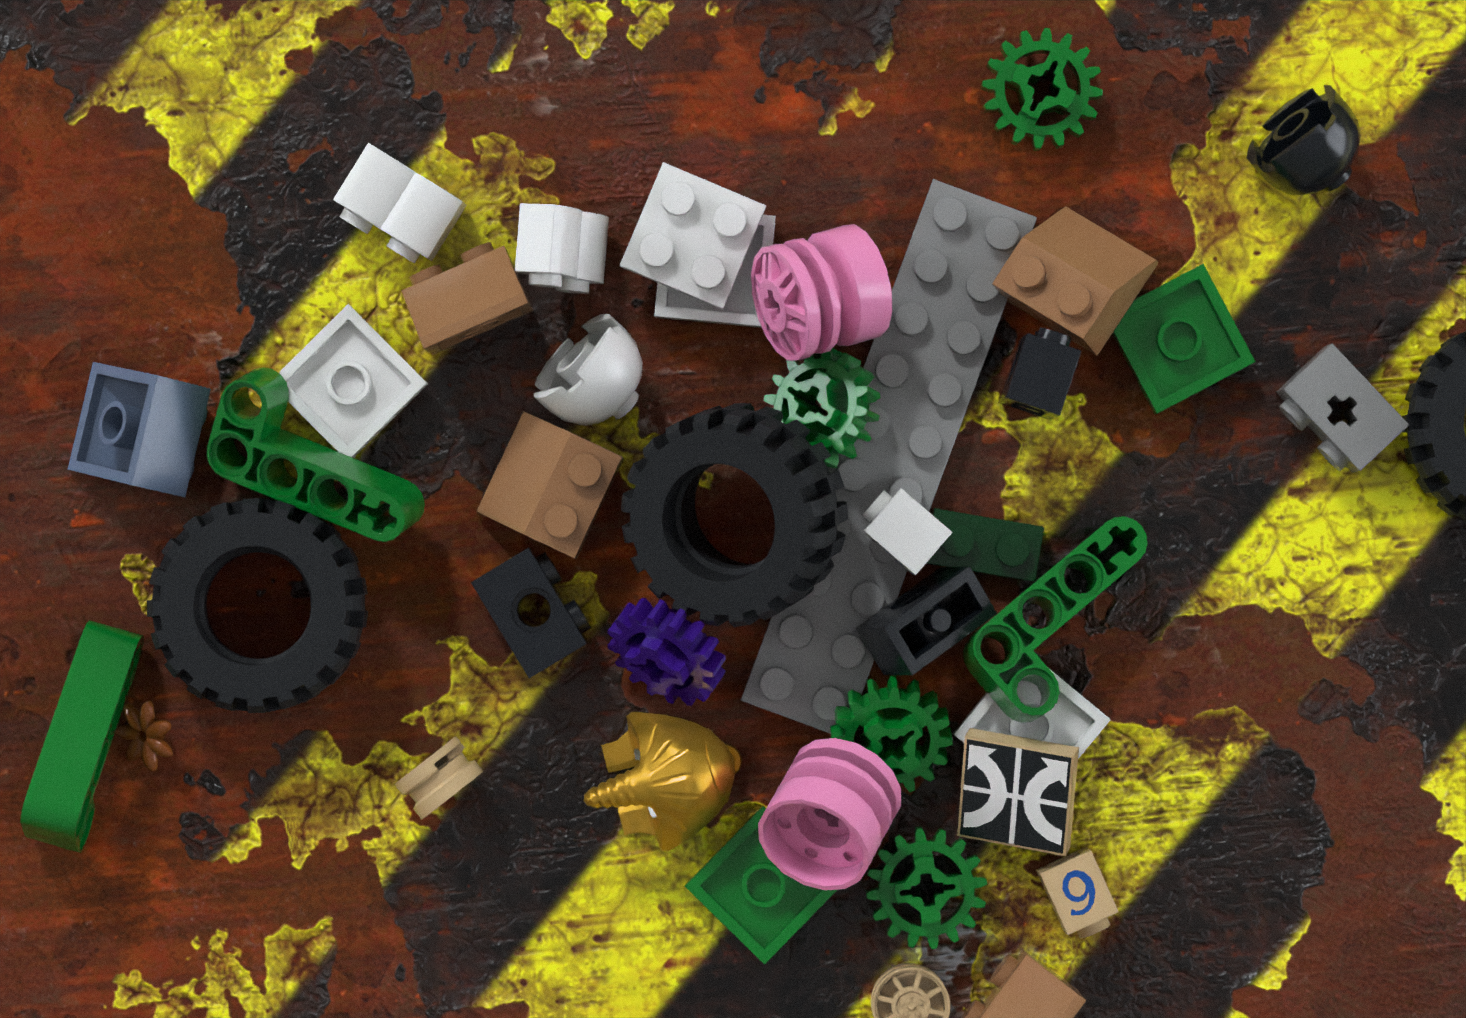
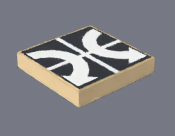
M969 728L964 740L957 836L1066 856L1071 844L1079 747Z

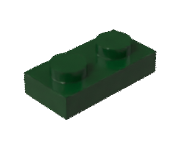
M933 509L932 515L953 533L926 564L943 567L970 566L973 572L1035 582L1044 532L1043 526Z

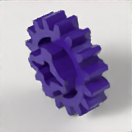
M641 598L636 606L629 602L607 633L612 637L607 645L608 649L620 654L615 664L632 672L629 677L632 683L643 681L647 684L648 694L651 696L655 693L664 695L668 703L673 704L678 696L688 706L693 705L697 698L703 702L706 701L726 672L721 667L726 660V656L714 650L719 643L718 639L706 636V633L701 632L705 626L702 621L691 623L686 619L687 613L680 608L677 612L669 609L664 600H659L655 607L646 598Z

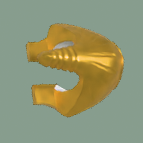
M631 712L626 716L628 731L617 741L601 746L609 773L631 767L634 768L627 770L624 774H618L615 778H609L607 782H601L598 787L590 788L584 794L583 801L587 806L593 808H600L602 806L605 808L611 806L618 808L624 835L637 832L655 835L662 851H670L697 834L728 802L735 774L742 765V756L736 747L725 744L712 730L697 723L668 715Z

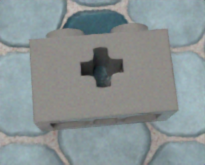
M1333 343L1324 346L1276 391L1284 400L1279 406L1282 413L1299 430L1302 431L1308 426L1319 437L1322 443L1317 449L1338 471H1341L1344 467H1347L1351 472L1361 471L1409 426L1401 415ZM1328 401L1334 404L1341 401L1347 403L1349 407L1345 410L1344 416L1349 421L1348 423L1343 421L1330 423L1327 417L1331 414L1332 409L1327 403Z

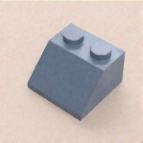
M93 362L67 470L185 497L189 480L194 472V458L201 428L207 417V403L211 389L159 375Z

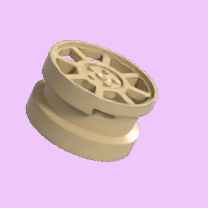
M456 736L394 784L402 795L409 794L415 801L413 809L421 820L483 772L475 760L468 761L463 755L464 746Z
M916 963L895 965L881 974L872 989L870 1004L874 1018H949L950 998L948 991L940 977L923 965Z

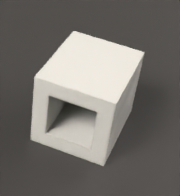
M902 488L893 497L883 490L862 515L870 522L862 532L912 575H916L953 533Z

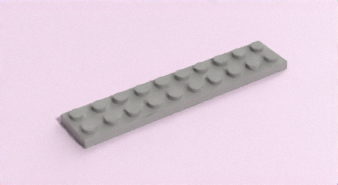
M932 180L892 288V316L889 328L881 337L874 338L863 367L875 376L868 387L880 392L881 398L871 403L869 410L880 415L879 421L866 423L864 429L872 438L870 442L856 440L853 445L857 456L854 459L839 454L838 467L832 469L827 466L830 473L839 470L844 487L836 490L837 502H847L848 519L837 525V530L846 535L842 550L830 558L834 563V567L826 579L814 585V591L771 617L741 701L830 733V726L837 724L835 720L836 706L850 708L848 692L851 689L862 695L874 663V658L856 628L897 599L907 570L862 532L870 523L862 515L883 490L893 497L900 488L928 512L930 511L1007 298L1002 296L992 283L1022 237L1033 230L1037 217L938 180Z

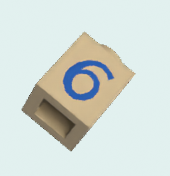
M1087 847L1082 848L1036 869L1059 923L1067 935L1077 931L1080 939L1094 935L1111 925L1107 917L1119 911L1090 849Z

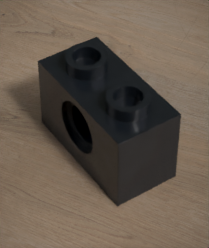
M1041 327L1039 331H1035L1034 335L1030 333L1024 335L1018 342L998 403L1048 420L1060 416L1081 354V350L1069 347L1072 338Z
M532 548L525 549L471 582L528 678L535 676L588 644L589 642L583 633L591 628L577 602L572 600L565 604L554 585L562 581V578L547 553L544 552L536 557ZM533 593L544 596L551 608L548 620L541 626L528 625L520 616L519 609L522 600Z
M970 566L941 567L859 625L856 630L883 675H914L995 616L997 612Z

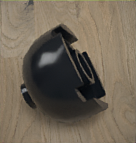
M1324 85L1325 94L1319 96L1311 88L1288 101L1264 123L1263 128L1266 131L1272 132L1263 140L1262 144L1259 146L1254 139L1251 141L1247 152L1248 161L1277 190L1291 195L1314 194L1323 189L1332 191L1340 187L1350 177L1352 173L1350 166L1357 156L1360 144L1359 124L1350 107L1331 85Z

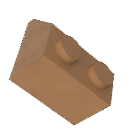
M1065 206L1022 237L992 285L1002 296L1007 298V302L1053 330L1071 337L1073 342L1098 356L1158 265V261Z
M491 242L484 243L462 253L460 256L463 264L444 272L440 264L409 277L413 286L401 291L422 346L431 355L534 311L505 246L494 250Z
M523 411L476 512L577 559L624 458L576 434Z
M1022 950L1016 959L1008 954L1002 960L989 980L995 985L993 991L983 1004L975 999L961 1018H1074L1086 1002V999L1075 987L1025 950Z

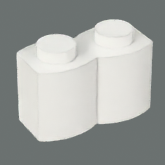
M370 143L363 150L333 199L345 207L339 216L340 218L366 234L369 233L373 225L392 236L386 246L414 264L420 254L430 261L434 259L467 206L454 195Z
M520 203L515 272L529 275L528 285L556 288V291L588 294L590 284H604L609 217L562 205Z

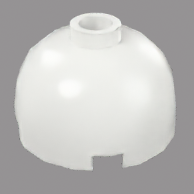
M600 314L581 326L589 333L575 345L571 339L567 338L546 362L535 382V386L541 391L533 393L534 398L560 419L578 425L598 424L611 416L620 419L633 408L639 398V394L635 389L642 376L643 362L637 344L627 330L610 314Z

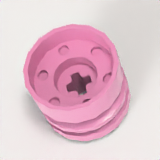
M843 225L814 233L808 241L804 238L792 239L784 244L762 247L755 255L751 271V283L757 317L768 341L775 351L786 360H801L811 357L812 354L826 353L831 351L836 344L838 346H850L878 338L889 328L892 316V289L887 268L876 244L868 233L857 225Z
M837 738L814 740L800 748L758 822L759 842L767 858L783 874L797 882L821 890L846 889L859 882L868 869L882 839L901 807V787L893 770L877 754L865 747Z

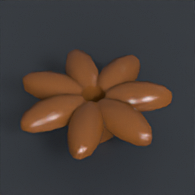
M147 701L142 705L140 713L132 704L127 703L123 706V714L128 724L118 726L116 734L122 739L132 740L126 751L128 761H135L142 756L143 763L147 769L155 771L158 767L157 755L165 758L173 755L172 749L163 740L165 734L171 729V723L167 720H154V706L151 701Z

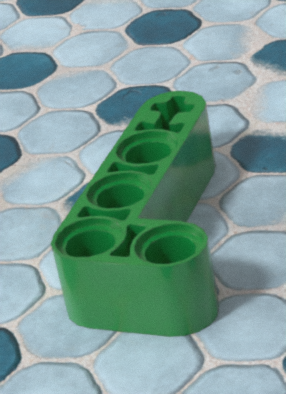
M257 368L225 387L220 398L207 445V459L215 473L234 483L278 501L294 505L295 508L376 541H391L420 520L424 513L425 502L421 491L415 484L281 429L288 404L289 389L287 382L280 373L271 368ZM249 388L256 391L260 396L261 408L254 405L250 400ZM235 439L242 442L246 447L247 458L240 455L236 450ZM284 459H287L295 466L298 474L297 479L286 471ZM334 480H338L345 486L348 499H344L337 493L334 487Z
M1125 516L1114 517L1104 523L977 630L965 643L963 659L968 671L1000 709L1012 720L1021 723L1032 722L1052 710L1057 703L1060 694L1058 681L1033 650L1142 558L1148 544L1147 535L1142 525L1134 519ZM1120 537L1124 541L1125 546L1120 552L1102 564L1096 556L1107 548L1113 540ZM1066 568H1074L1084 574L1087 579L1085 593H1075L1067 587L1064 581ZM1024 603L1037 604L1043 609L1046 615V624L1043 629L1033 628L1025 622L1022 614ZM983 638H992L1001 643L1005 652L1002 664H992L984 659L980 649ZM1020 681H1029L1038 687L1041 693V702L1037 708L1025 706L1018 698L1017 687Z
M91 620L86 623L23 803L20 824L25 837L79 853L83 850L95 812L93 796L141 657L144 643L143 635Z

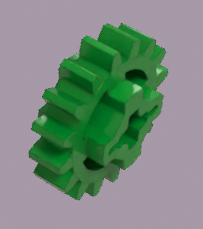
M1044 28L1039 41H1033L1031 35L1025 30L1019 35L1020 47L1015 48L1006 40L1001 44L1000 50L1005 58L1004 61L989 59L986 67L996 75V78L983 80L981 90L994 93V98L985 103L983 109L985 113L999 112L1001 117L994 126L996 132L1002 131L1008 126L1015 130L1012 135L1011 144L1017 146L1024 136L1032 138L1033 151H1039L1043 145L1044 138H1050L1056 149H1059L1064 145L1063 132L1068 131L1076 138H1079L1084 133L1082 125L1078 121L1079 118L1093 121L1097 116L1098 112L1088 105V101L1097 100L1103 96V89L1090 86V81L1096 78L1101 73L1100 67L1086 68L1083 61L1090 52L1087 47L1078 50L1076 53L1069 49L1072 35L1067 33L1059 43L1052 42L1050 28ZM1048 54L1044 63L1032 67H1027L1021 63L1019 65L1016 64L1020 59L1029 55ZM1066 64L1071 68L1077 79L1078 95L1076 91L1067 86L1063 74ZM1052 68L1053 74L1050 78L1049 91L1056 96L1055 98L1046 96L1042 102L1037 104L1034 111H1031L1030 106L1034 100L1032 98L1034 88L1028 85V81L1037 84L1042 77L1046 76L1049 69ZM1005 84L1008 85L1007 88L1015 91L1021 106L1018 115L1012 111L1007 102ZM1051 112L1068 116L1061 122L1053 125H1035L1040 116Z
M834 348L826 353L812 354L811 357L804 359V363L797 360H786L790 373L786 377L773 375L772 380L779 389L777 394L765 395L763 401L774 406V409L782 411V423L788 424L797 419L810 429L805 439L812 446L822 442L831 454L830 457L823 460L826 466L832 469L837 468L839 454L854 459L857 454L853 444L857 439L870 442L872 437L864 429L867 422L879 421L880 415L869 410L870 404L881 398L880 392L868 387L875 377L873 373L860 367L861 361ZM816 400L820 404H822L821 408L828 412L827 416H825V414L821 412L822 409L815 404Z
M890 675L887 687L879 688L873 678L867 680L868 693L863 696L851 689L848 692L850 708L845 706H836L835 708L837 724L830 726L831 738L855 743L854 736L858 726L861 725L864 733L860 735L861 743L859 745L877 754L893 770L898 783H903L909 792L915 791L914 778L919 775L930 782L934 780L932 763L946 765L948 758L945 747L953 744L951 728L947 727L950 725L948 710L946 707L938 708L937 693L933 690L921 697L919 681L913 679L906 689L899 688L897 677ZM927 726V739L924 745L921 746L918 739L923 736L922 728Z
M915 827L914 841L909 843L897 833L894 835V841L898 849L891 853L886 849L879 848L877 854L884 862L882 869L868 868L867 871L868 876L879 882L878 887L866 891V898L874 901L880 900L882 904L872 913L875 921H879L889 917L892 922L887 929V935L893 938L901 930L906 931L907 946L911 948L915 947L920 936L927 938L931 949H937L938 935L944 933L954 943L959 941L958 932L955 927L962 923L967 927L974 928L976 923L971 915L968 914L970 908H985L986 905L985 900L974 895V891L976 888L987 885V878L972 875L971 872L981 860L977 855L966 858L961 856L966 845L962 838L953 842L951 846L945 844L946 831L941 828L937 830L933 840H928L922 827ZM932 851L949 857L955 862L961 873H944L934 865ZM912 854L913 866L902 879L890 881L892 872L898 863ZM929 873L933 882L949 885L941 886L940 890L933 891L932 901L923 902L919 893H910V891L902 890H909L911 886L920 884V875ZM962 895L961 902L953 914L941 921L940 910L950 897ZM892 903L910 904L918 911L920 924L903 918L895 910Z

